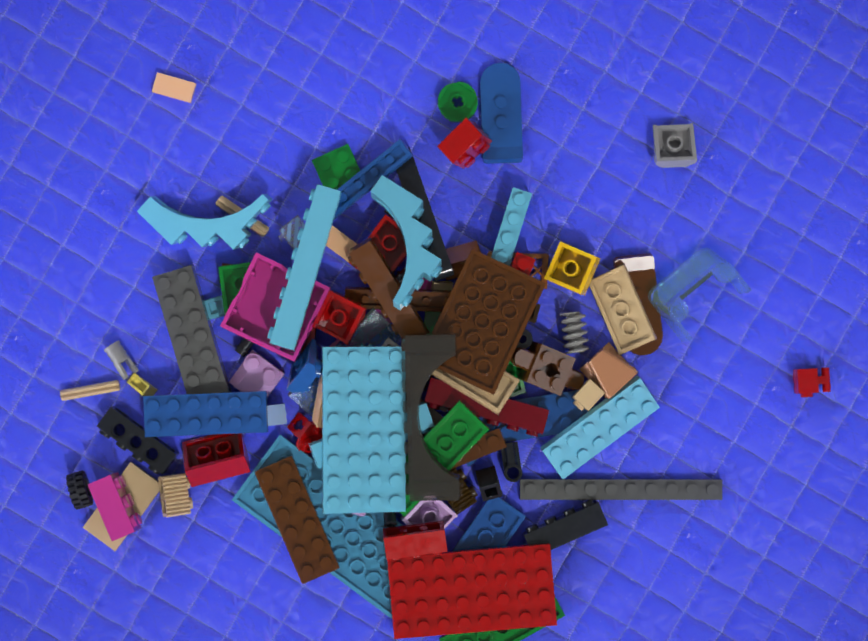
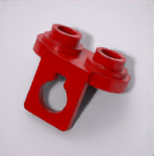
M300 412L287 426L298 438L296 441L297 449L304 453L311 452L309 443L322 438V428H317L313 421L310 422ZM299 420L303 421L302 425L304 427L302 430L295 429V425Z

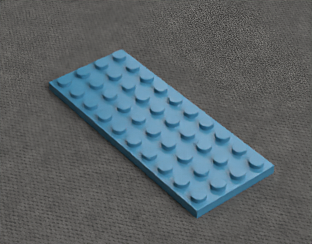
M280 434L232 498V501L281 536L255 471L293 456L340 566L339 569L330 573L392 619L388 562L386 560L383 540V528H386L384 527L383 512L366 513L365 516H358L352 513L323 514L322 468H317L311 456L301 450L299 451L296 445ZM396 520V522H397L396 527H398V526H404V525H402L400 522H398V521Z

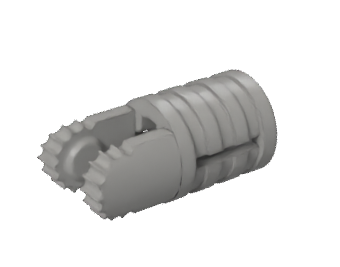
M118 340L105 348L104 352L107 353L114 367L123 380L128 378V375L121 363L125 361L133 373L139 370Z

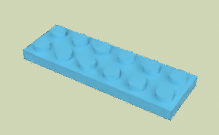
M637 375L626 383L614 396L603 400L541 446L540 449L560 477L565 479L660 407Z

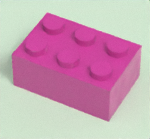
M117 472L87 484L111 541L142 528L140 525L142 524V519L139 513H135L133 509L134 500L131 494H127L125 490L126 482L122 475L119 476Z

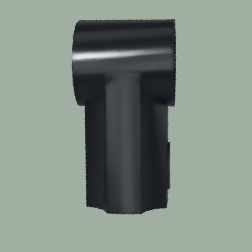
M518 442L506 443L507 447L501 449L504 476L510 482H517L522 477ZM511 467H515L519 471V475L515 479H511L507 475V471Z

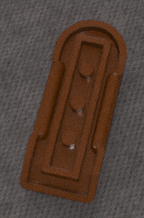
M650 253L615 257L613 260L614 269L622 265L626 266L657 337L656 340L635 348L630 352L636 355L651 354L659 348L663 339L654 257Z

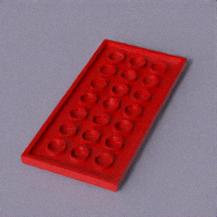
M550 543L449 551L439 555L427 554L416 558L412 556L404 557L400 560H387L394 639L557 625Z

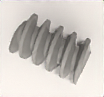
M580 312L560 314V316L566 317V319L561 321V324L567 325V327L562 329V332L568 333V335L562 338L569 341L563 347L570 349L564 354L588 350L589 346H585L583 343L589 340L582 337L588 331L581 329L587 323L580 320L586 317V314Z

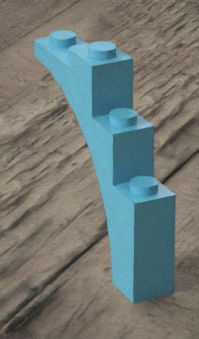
M382 175L371 190V198L383 206L393 217L402 233L407 252L403 281L393 299V306L401 311L403 306L407 307L413 298L411 295L414 290L421 288L424 283L423 278L431 282L433 277L437 278L443 268L441 267V259L424 249L431 245L433 238L432 229L416 220L424 212L423 200Z
M262 194L251 205L237 213L211 219L183 214L167 206L156 196H152L147 199L137 212L171 245L183 243L188 237V233L201 247H207L208 245L211 247L219 239L217 235H219L234 250L239 247L242 249L250 241L248 237L251 233L246 228L250 229L257 222L256 217L260 213L264 214L271 207L269 203L273 199L268 194Z

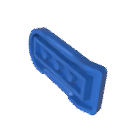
M495 63L484 70L480 80L482 130L492 140L489 144V149L482 153L483 162L486 164L520 163L523 160L520 77L512 66L506 63Z

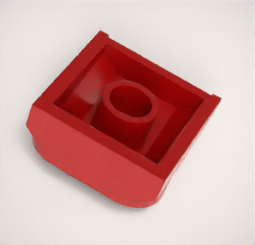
M329 290L312 327L349 345L356 329L365 317L367 308L343 294Z

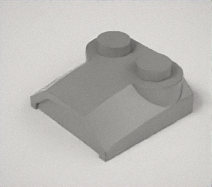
M693 123L653 125L654 162L657 166L661 168L688 167L697 162Z

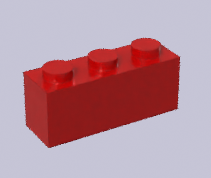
M444 521L383 528L386 560H400L404 557L412 556L416 558L427 554L439 555L443 552H448Z

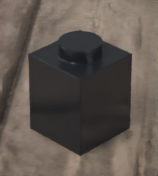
M495 466L475 471L483 502L503 496Z

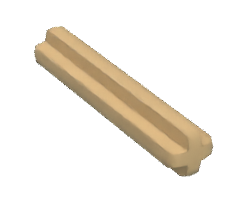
M220 196L216 201V206L229 215L242 210V208L224 196ZM258 219L250 228L261 237H264L269 231V227Z
M118 380L65 389L60 391V397L62 401L115 392L120 390V383Z

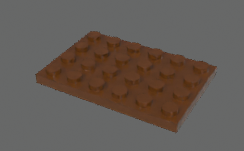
M471 249L419 360L494 395L546 283Z

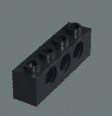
M115 406L109 408L97 425L101 429L99 432L108 439L110 437L115 439L118 447L124 451L126 449L130 450L133 453V458L141 463L144 461L149 464L148 468L157 475L159 473H166L179 455L177 451L158 437H145V428ZM119 424L125 427L123 435H119L116 431V427ZM135 436L140 437L142 440L140 447H135L132 443ZM151 448H155L158 451L156 459H152L149 456Z

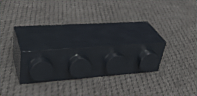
M591 499L581 504L582 507L576 510L573 507L563 511L564 515L560 517L551 516L545 519L544 524L528 526L523 534L528 545L550 543V549L552 550L603 528L608 523L597 500L593 502Z

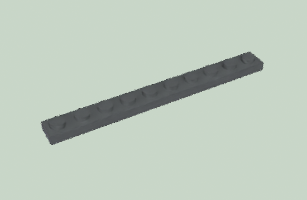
M520 479V500H722V479Z

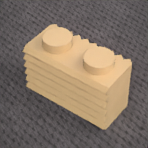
M186 473L159 476L158 482L163 517L191 514L190 509H193V501L188 494L190 482L186 477Z

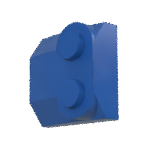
M311 339L310 343L299 355L296 363L294 362L291 365L286 390L292 393L308 392L314 383V379L316 377L320 378L322 375V361L318 360L316 340Z

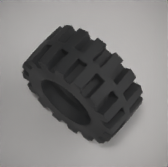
M82 470L66 475L68 492L74 508L77 510L93 505V497L87 485L89 480L85 472Z

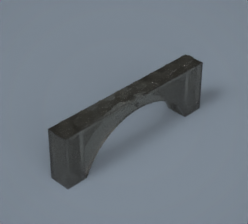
M456 333L406 334L405 339L401 340V349L405 351V360H402V372H406V380H403L402 387L403 393H406L407 401H403V412L407 413V421H404V434H408V442L404 443V452L408 454V462L405 463V474L409 475V483H406V495H409L410 501L459 500L461 497L460 476L445 468L433 456L424 440L419 418L421 396L428 379L442 363L457 354Z

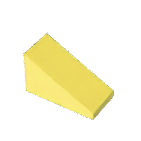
M133 373L127 381L142 396H153L157 391L155 387L136 373Z

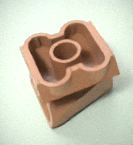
M609 342L579 369L587 379H591L605 392L603 396L608 399L614 396L638 373L636 368L629 365Z

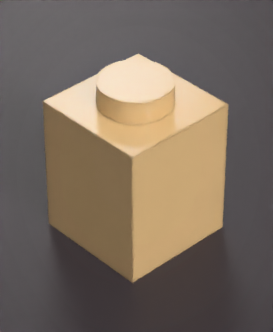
M588 379L572 396L575 400L573 404L581 411L583 409L589 411L605 392L591 379Z

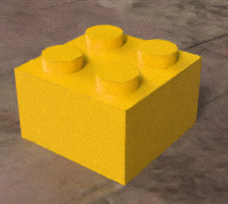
M560 241L544 279L585 296L601 258Z

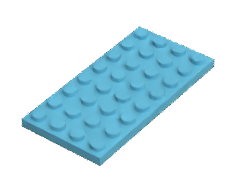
M405 346L322 347V513L406 512Z

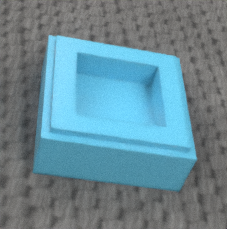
M222 295L204 300L209 320L225 316Z

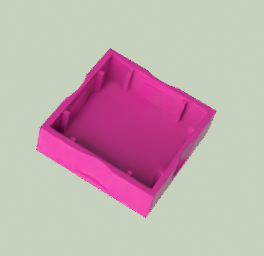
M256 252L243 278L240 291L232 300L220 327L296 363L313 328L312 325L331 288L315 281L295 351L270 344L271 339L267 337L270 327H274L277 320L273 319L276 307H280L282 299H279L282 287L286 288L288 280L285 279L288 269L282 264Z

